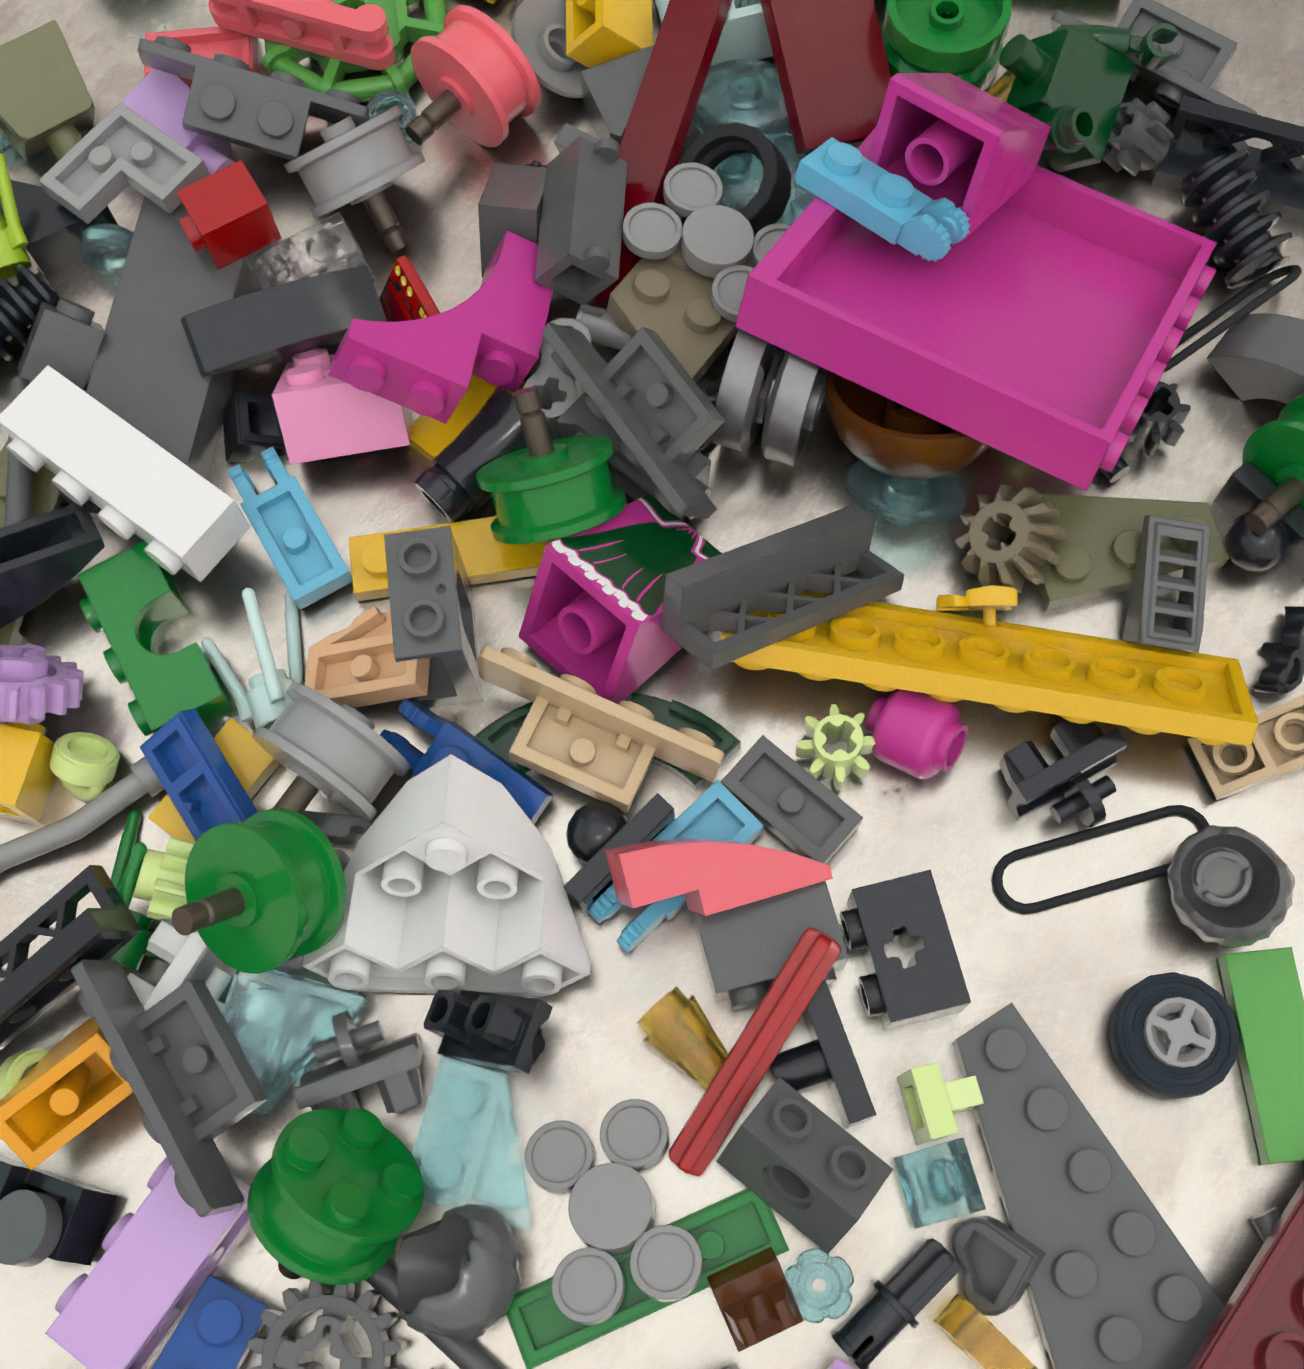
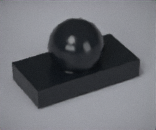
M1246 461L1231 474L1214 500L1234 519L1228 526L1225 535V547L1230 560L1245 571L1257 572L1265 571L1282 562L1304 582V509L1297 505L1262 535L1252 532L1245 523L1246 514L1259 503H1262L1278 486L1251 462Z
M657 793L629 821L620 809L606 802H590L577 809L569 820L566 830L568 847L576 858L586 864L563 888L567 893L569 902L584 916L590 914L588 911L591 905L613 884L605 850L652 841L675 820L674 808L660 794Z

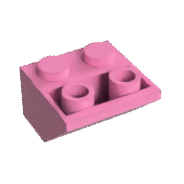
M318 348L297 353L292 357L293 362H287L272 393L290 465L410 445L412 437L411 425L413 424L411 409L370 392L361 391L351 384L329 376L334 355H329L327 349Z

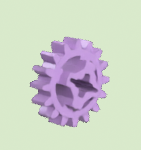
M0 645V722H21L31 725L44 721L45 713L47 712L65 715L67 714V708H79L80 700H82L84 671L77 669V663L61 662V656L45 657L46 649L37 645Z

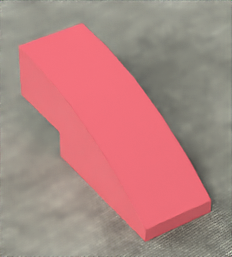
M685 838L647 841L605 850L618 903L633 909L684 894L688 910L708 916L833 879L830 865L792 852L736 841Z

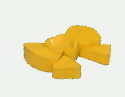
M995 585L966 590V596L938 595V598H936V611L983 612V626H996V611H1011L1012 606H1018L1017 589Z

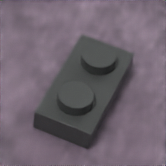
M764 735L757 740L721 780V783L766 828L797 854L824 864L829 862L861 825L863 820L859 813Z

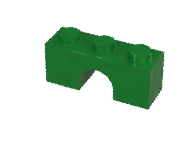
M143 541L77 574L87 594V597L79 600L80 607L96 633L105 632L111 648L103 651V655L120 684L129 683L136 699L128 703V708L137 726L146 737L156 733L177 713L183 710L196 709L208 730L239 715L226 686L211 664L208 655L197 642L171 654H155V642L160 632L168 624L189 614V611L170 573L157 564L144 551L148 546L147 542Z

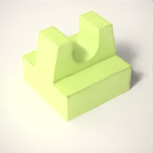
M938 1062L911 1068L897 1077L916 1145L940 1140L959 1133L953 1114L984 1104L976 1075L944 1083Z

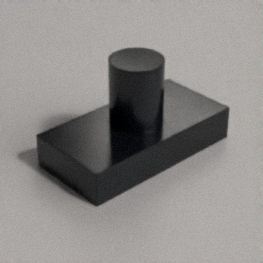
M824 980L802 1014L812 1041L778 1053L769 1069L774 1083L780 1077L796 1091L827 1081L844 1129L869 1121L877 1114L826 980Z

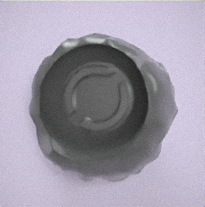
M1211 825L1187 836L1177 846L1172 863L1167 869V879L1171 890L1170 902L1176 911L1179 921L1193 930L1206 943L1215 942L1226 948L1251 946L1259 940L1269 938L1274 929L1284 921L1288 909L1293 905L1292 897L1295 877L1287 864L1263 840L1237 826Z
M466 1204L464 1206H457L445 1211L441 1220L408 1233L402 1238L398 1252L397 1285L399 1290L397 1298L400 1318L407 1322V1326L423 1334L448 1337L456 1341H471L483 1336L493 1325L503 1319L521 1285L518 1271L522 1255L520 1245L515 1240L510 1228V1223L500 1211L490 1205Z

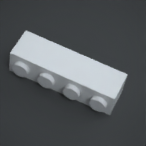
M49 365L0 414V425L13 439L6 447L18 460L36 473L42 466H45L56 475L51 480L53 484L78 505L82 506L88 499L102 509L97 514L98 517L125 540H128L135 533L148 543L144 551L172 575H175L182 568L199 582H202L250 528L249 523L234 499Z

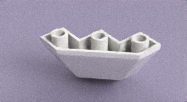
M452 754L408 780L360 838L343 872L346 886V907L341 926L333 939L325 946L304 955L302 967L328 978V981L333 986L356 992L435 994L438 990H448L460 994L461 990L510 996L544 997L555 994L561 988L590 975V960L567 893L564 891V884L551 846L502 783Z

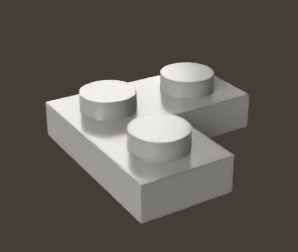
M120 102L38 181L47 195L89 224L128 185L171 214L182 203L176 191L209 176L210 173L200 157Z

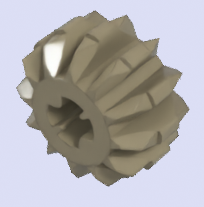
M1000 484L995 500L987 494H976L980 510L975 516L971 513L960 515L962 522L970 527L968 533L954 539L957 547L967 552L961 562L964 569L973 575L979 574L978 579L983 586L1003 585L1004 587L1015 588L1020 593H1022L1026 578L1037 585L1045 583L1044 572L1041 567L1046 562L1051 565L1062 563L1061 556L1052 550V546L1068 538L1065 529L1055 525V522L1061 515L1059 509L1049 501L1043 502L1042 494L1031 487H1024L1018 492L1011 485ZM1011 533L1016 534L1013 542L1010 545L1006 544Z

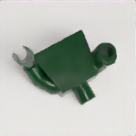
M1168 23L1156 24L1144 37L1132 36V29L1104 25H1062L1054 32L1032 40L1023 34H1019L1004 46L999 57V63L1015 76L1006 103L1051 126L1041 156L1055 171L1059 173L1101 162L1134 68V64L1126 59L1127 54L1136 55L1139 63L1149 70L1162 67L1170 60L1174 53L1157 50L1153 42L1160 44L1171 43L1178 35V30L1173 25Z

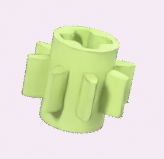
M831 704L829 715L820 722L811 716L805 718L803 729L813 740L797 742L795 756L800 758L810 757L811 767L809 773L816 779L820 775L833 779L836 790H841L844 778L851 772L862 778L868 775L870 765L860 754L872 753L873 745L876 743L873 736L863 737L861 727L865 715L862 712L851 718L847 715L839 714L837 705ZM841 739L848 744L847 751L838 749L832 755L824 750L826 742L830 745H835Z
M169 837L165 852L147 849L133 895L134 898L150 901L147 917L157 920L165 918L172 920L174 909L187 904L185 870L190 851L195 843Z

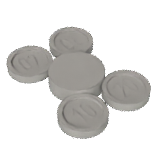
M699 163L679 164L672 168L665 177L663 197L668 207L658 203H643L633 207L626 214L623 221V241L631 252L639 257L651 260L670 256L680 245L681 255L691 269L703 276L714 278L710 295L714 309L725 319L736 322L747 277L754 269L746 266L750 254L751 260L756 267L790 225L771 224L759 230L754 237L749 221L741 213L732 208L719 205L723 185L715 171ZM677 214L683 217H687L683 227L682 222Z
M629 1099L613 1106L602 1120L599 1133L600 1143L605 1155L612 1163L600 1164L594 1167L595 1151L589 1136L580 1126L569 1121H553L541 1126L530 1137L525 1149L526 1169L540 1188L552 1193L571 1191L568 1204L570 1222L587 1248L571 1252L559 1263L552 1280V1293L560 1311L569 1320L580 1325H596L608 1320L616 1313L623 1301L625 1279L620 1266L612 1257L613 1255H621L632 1251L630 1268L635 1283L646 1296L659 1302H674L685 1298L696 1288L702 1276L703 1258L700 1248L692 1235L686 1230L673 1225L653 1227L656 1214L655 1201L647 1182L637 1171L652 1167L663 1157L669 1144L670 1135L662 1112L655 1105L645 1100Z

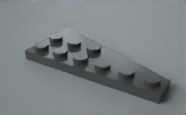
M1011 1002L957 1038L952 1044L962 1077L966 1078L976 1075L984 1104L974 1106L972 1110L976 1123L981 1128L993 1168L991 1171L998 1196L1002 1198L1010 1228L1046 1253L1026 1289L1045 1351L1049 1354L1053 1369H1186L1225 1306Z

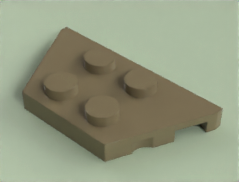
M680 245L668 257L656 260L641 258L609 296L607 312L621 331L626 332L632 338L641 327L654 330L695 383L699 381L739 331V328L735 327L736 322L722 317L712 305L710 295L714 278L703 276L691 269L681 255ZM750 254V258H749L748 263L746 264V266L755 268V266H754V264H753V262H752V260H751V254Z

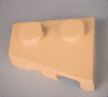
M373 606L355 618L345 630L333 632L309 648L304 685L321 693L340 706L347 704L352 708L425 696L428 692L431 657L396 662L394 659L390 609L382 613L376 606Z

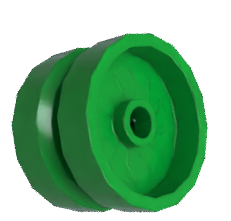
M886 0L881 35L891 77L897 73H951L984 91L989 87L999 67L1003 40L1007 35L1011 19L1012 0Z

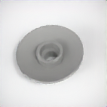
M524 0L517 7L512 17V39L528 59L540 84L552 92L565 97L583 98L580 71L589 68L566 55V0Z

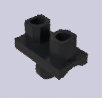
M1064 719L1050 733V737L1064 755L1063 759L1049 766L1032 740L1021 743L1002 756L999 766L1008 786L1012 790L1007 806L1017 821L1064 795L1065 799L1050 807L1055 820L1061 824L1076 815L1083 824L1092 828L1106 819L1102 800L1114 794L1117 790L1114 782L1107 775L1093 783H1090L1089 780L1115 766L1117 763L1115 754L1124 750L1128 743L1117 728L1104 735L1094 722L1078 724Z
M438 990L434 995L425 1018L424 1029L443 1038L437 1054L451 1061L529 1074L532 1065L545 1048V1040L542 1037L540 1026L549 1019L553 1006L536 998L461 990L460 994L454 991Z

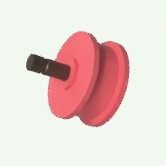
M467 5L455 6L446 14L444 29L436 37L423 36L411 48L413 69L424 91L432 101L421 112V116L418 115L405 127L407 135L417 145L421 146L434 134V131H437L443 124L449 121L476 143L486 147H497L508 137L509 123L517 116H530L541 104L542 96L537 76L520 47L498 23L476 8Z

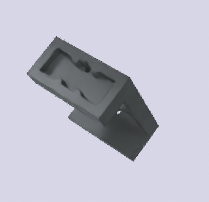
M445 526L384 534L394 659L396 662L431 657L428 692L425 696L417 697V701L427 708L483 701L482 684L478 671L479 654L472 586L451 527Z

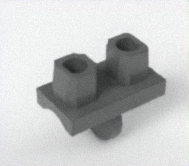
M348 1011L333 1015L332 1022L335 1036L313 1043V1049L319 1063L342 1055L343 1059L301 1074V1085L293 1089L299 1110L310 1106L312 1111L317 1109H340L346 1111L360 1109L354 1090L377 1082L387 1113H396L418 1105L422 1102L423 1098L419 1069L423 1049L417 1032L364 1051L363 1047L385 1040L380 1021L377 1020L356 1028Z

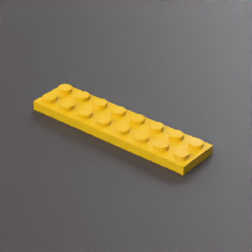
M804 591L796 595L825 598L830 594ZM875 601L731 661L748 670L773 668L797 672L801 676L815 681H826L834 678L863 683L865 686L877 691L888 692L902 689L926 693L944 702H958L963 699L993 704L997 708L1011 713H1023L1030 710L1055 714L1067 721L1078 724L1098 721L1126 726L1134 732L1146 735L1165 732L1190 736L1199 742L1213 746H1222L1227 743L1251 746L1259 724L1239 659L996 621V626H983L982 618ZM757 610L747 615L776 618L783 615V613ZM722 632L721 640L735 633Z

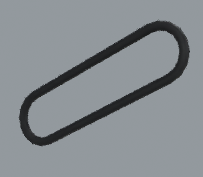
M1285 266L1262 276L1186 329L1177 346L1262 286L1287 275L1173 356L1164 372L1181 363L1292 284L1302 273L1300 266Z
M1170 805L1020 848L1004 855L996 864L992 877L994 891L1000 901L1011 910L1021 913H1034L1167 874V869L1171 863L1026 904L1011 898L1004 889L1002 880L1004 870L1017 859L1169 815L1181 814L1188 816L1198 824L1200 829L1210 825L1206 818L1194 808L1184 805Z

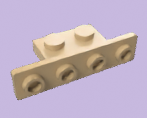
M483 646L478 656L479 677L534 702L509 751V760L595 799L609 803L628 813L653 757L659 758L705 780L714 781L725 753L715 748L714 741L707 735L686 727H682L677 731L654 721L655 716L653 713L634 702L620 701L619 704H616L595 694V689L589 683L576 676L562 674L558 678L536 668L537 665L534 660L518 650L505 647L498 651L489 646Z

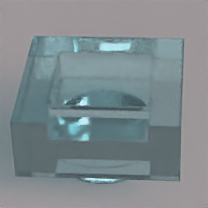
M964 1138L947 1141L893 1158L915 1229L986 1209Z

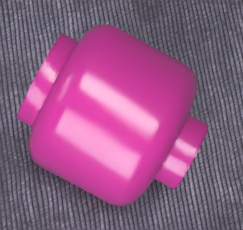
M902 689L895 690L888 698L879 697L873 704L866 721V730L872 733L876 743L872 748L874 756L882 763L923 780L935 776L939 771L949 772L958 761L968 735V727L966 724L961 723V711L954 702H944L926 693Z

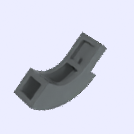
M1248 314L1227 330L1209 354L1207 360L1241 401L1264 398L1288 404L1294 398L1304 393V320L1279 314Z

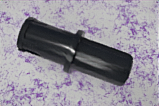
M933 1238L927 1239L884 1284L879 1280L873 1284L878 1291L839 1331L836 1330L831 1335L848 1357L851 1356L853 1358V1362L860 1369H869V1365L908 1324L914 1329L919 1325L915 1317L958 1273L960 1266L957 1260L939 1241Z

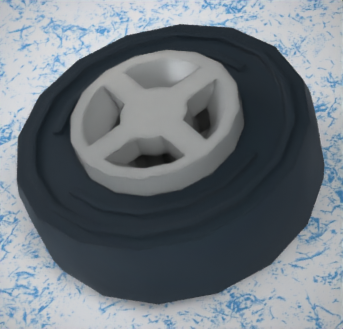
M1170 972L1150 975L1127 989L1113 1009L1109 1030L1114 1058L1128 1079L1150 1094L1174 1100L1199 1096L1224 1081L1237 1059L1240 1035L1234 1012L1217 990L1199 978ZM1157 1029L1164 1032L1165 1038L1169 1042L1167 1049H1165L1166 1043L1162 1038V1034L1157 1032Z

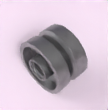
M739 329L727 360L715 408L724 418L725 422L711 435V441L714 444L744 452L753 444L763 424L761 447L764 457L796 467L821 411L826 393L828 370L788 351L785 352V350Z

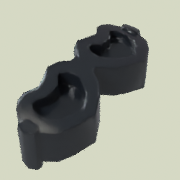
M1285 606L1286 623L1282 630V643H1263L1262 653L1273 656L1269 666L1261 672L1259 684L1256 683L1253 686L1254 691L1282 694L1294 690L1302 683L1304 675V607Z

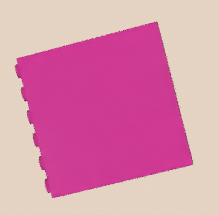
M876 127L857 148L862 156L867 159ZM1038 165L1033 177L963 242H957L955 245L951 243V249L936 262L934 260L928 262L927 259H922L921 255L918 254L916 256L897 243L893 245L816 196L748 275L735 327L1087 491L1099 467L1112 472L1216 272V269L1207 266L1206 263L1217 243Z

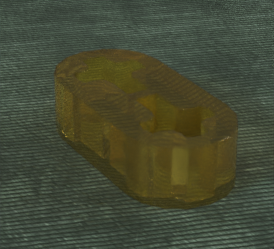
M958 1293L933 1320L936 1326L979 1369H1038L978 1309Z

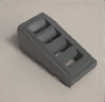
M1145 515L1122 640L1199 653L1204 624L1210 525ZM1161 536L1189 541L1187 553L1160 549ZM1159 562L1184 566L1182 578L1158 574ZM1157 587L1179 591L1178 602L1156 600ZM1155 613L1175 616L1173 628L1154 626Z

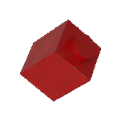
M242 160L176 191L188 214L178 219L180 226L194 251L197 253L206 248L218 270L281 239L268 203Z

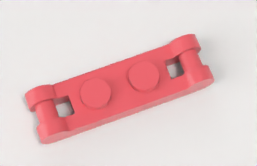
M209 0L208 3L214 22L225 29L372 70L387 69L394 63L396 58L393 41L388 35L389 26L385 11L376 4H366L354 9L336 4L331 0Z

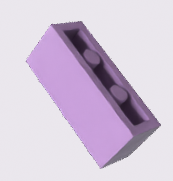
M166 1157L151 1175L147 1184L151 1192L134 1214L132 1212L125 1214L107 1233L102 1243V1248L106 1252L90 1274L84 1273L77 1277L62 1293L55 1306V1310L60 1314L45 1334L88 1369H145L183 1317L207 1276H212L249 1226L247 1198L250 1185L230 1170L244 1197V1202L231 1211L200 1217L194 1208L190 1207L179 1195L174 1182L175 1171Z

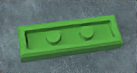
M1292 947L1223 954L1218 957L1227 1004L1234 1012L1240 1035L1237 1053L1261 1165L1304 1161V999Z

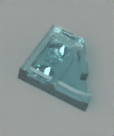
M236 970L222 1015L269 1099L253 1110V1113L266 1115L317 1060L313 1043L335 1036L332 1022L333 1015L348 1011L354 1020L365 1008L368 998L364 993L340 989L331 984L276 970H270L261 974H249Z

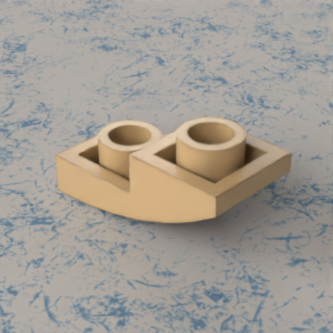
M1304 695L1257 714L1256 717L1259 724L1251 746L1232 743L1213 746L1199 742L1193 737L1187 740L1216 800L1304 769Z

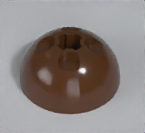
M827 372V407L838 436L852 454L864 464L880 473L907 480L939 478L968 466L990 447L833 372Z

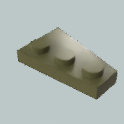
M1041 493L1043 502L1049 501L1059 509L1061 515L1055 522V525L1065 529L1068 537L1052 546V550L1061 556L1062 563L1051 565L1046 562L1041 567L1044 572L1045 583L1036 584L1045 611L1131 590L1145 515L1210 525L1207 571L1222 568L1230 558L1207 502ZM1161 536L1160 549L1187 553L1189 541ZM1159 562L1158 574L1181 578L1184 566Z

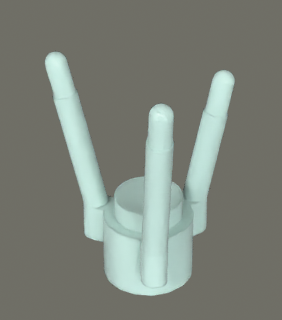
M245 588L242 591V597L262 673L248 680L250 690L246 693L227 660L210 637L203 638L201 645L234 699L241 722L253 720L256 729L262 727L269 730L291 702L286 692L293 682L304 685L299 610L289 591L286 590L284 597L289 667L288 679L285 670L276 669L255 592L252 588Z

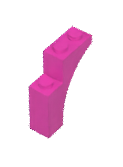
M507 230L485 268L480 289L467 300L450 310L418 320L400 322L369 321L353 318L334 355L328 375L351 384L361 391L370 392L411 409L419 415L428 416L445 424L467 391L471 375L513 393L516 392L539 357L543 339L541 332L546 325L553 290L534 281L538 244Z

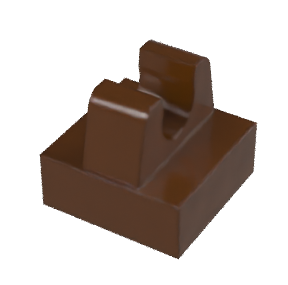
M772 1247L707 1277L738 1352L804 1321Z

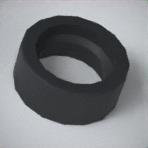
M740 122L715 125L695 138L684 151L679 164L699 163L714 171L722 161L734 154L751 153L755 155L762 164L763 179L753 199L745 207L738 210L749 221L755 237L759 230L768 225L775 224L783 215L791 196V172L784 155L756 127Z

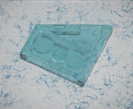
M441 1056L412 1156L423 1178L424 1201L449 1208L466 1204L490 1205L500 1211L509 1221L510 1225L531 1231L534 1218L528 1199L520 1136L517 1134L514 1117L515 1107L510 1078L507 1074Z

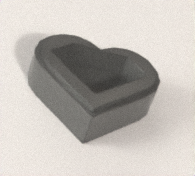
M976 1216L961 1222L955 1229L952 1238L954 1256L957 1262L965 1269L962 1278L963 1294L968 1304L975 1311L986 1316H997L1014 1308L1020 1301L1046 1254L1004 1223L991 1216Z

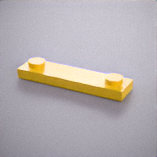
M497 516L348 537L353 594L357 601L389 597L384 534L450 526L471 585L537 576L546 544L554 540L530 544H505L498 542L493 538L490 528L491 523Z

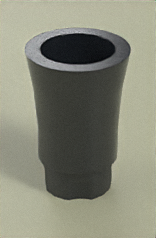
M497 387L476 416L450 444L432 459L434 465L424 471L414 482L425 499L449 523L461 521L473 507L479 509L491 498V493L481 490L477 483L476 474L483 466L503 455L527 448L520 422L521 414L517 411L514 397L501 387Z

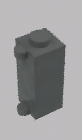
M579 136L546 165L534 281L581 305H585L619 278L628 162L619 158V143L616 140L602 138L594 144L586 138Z

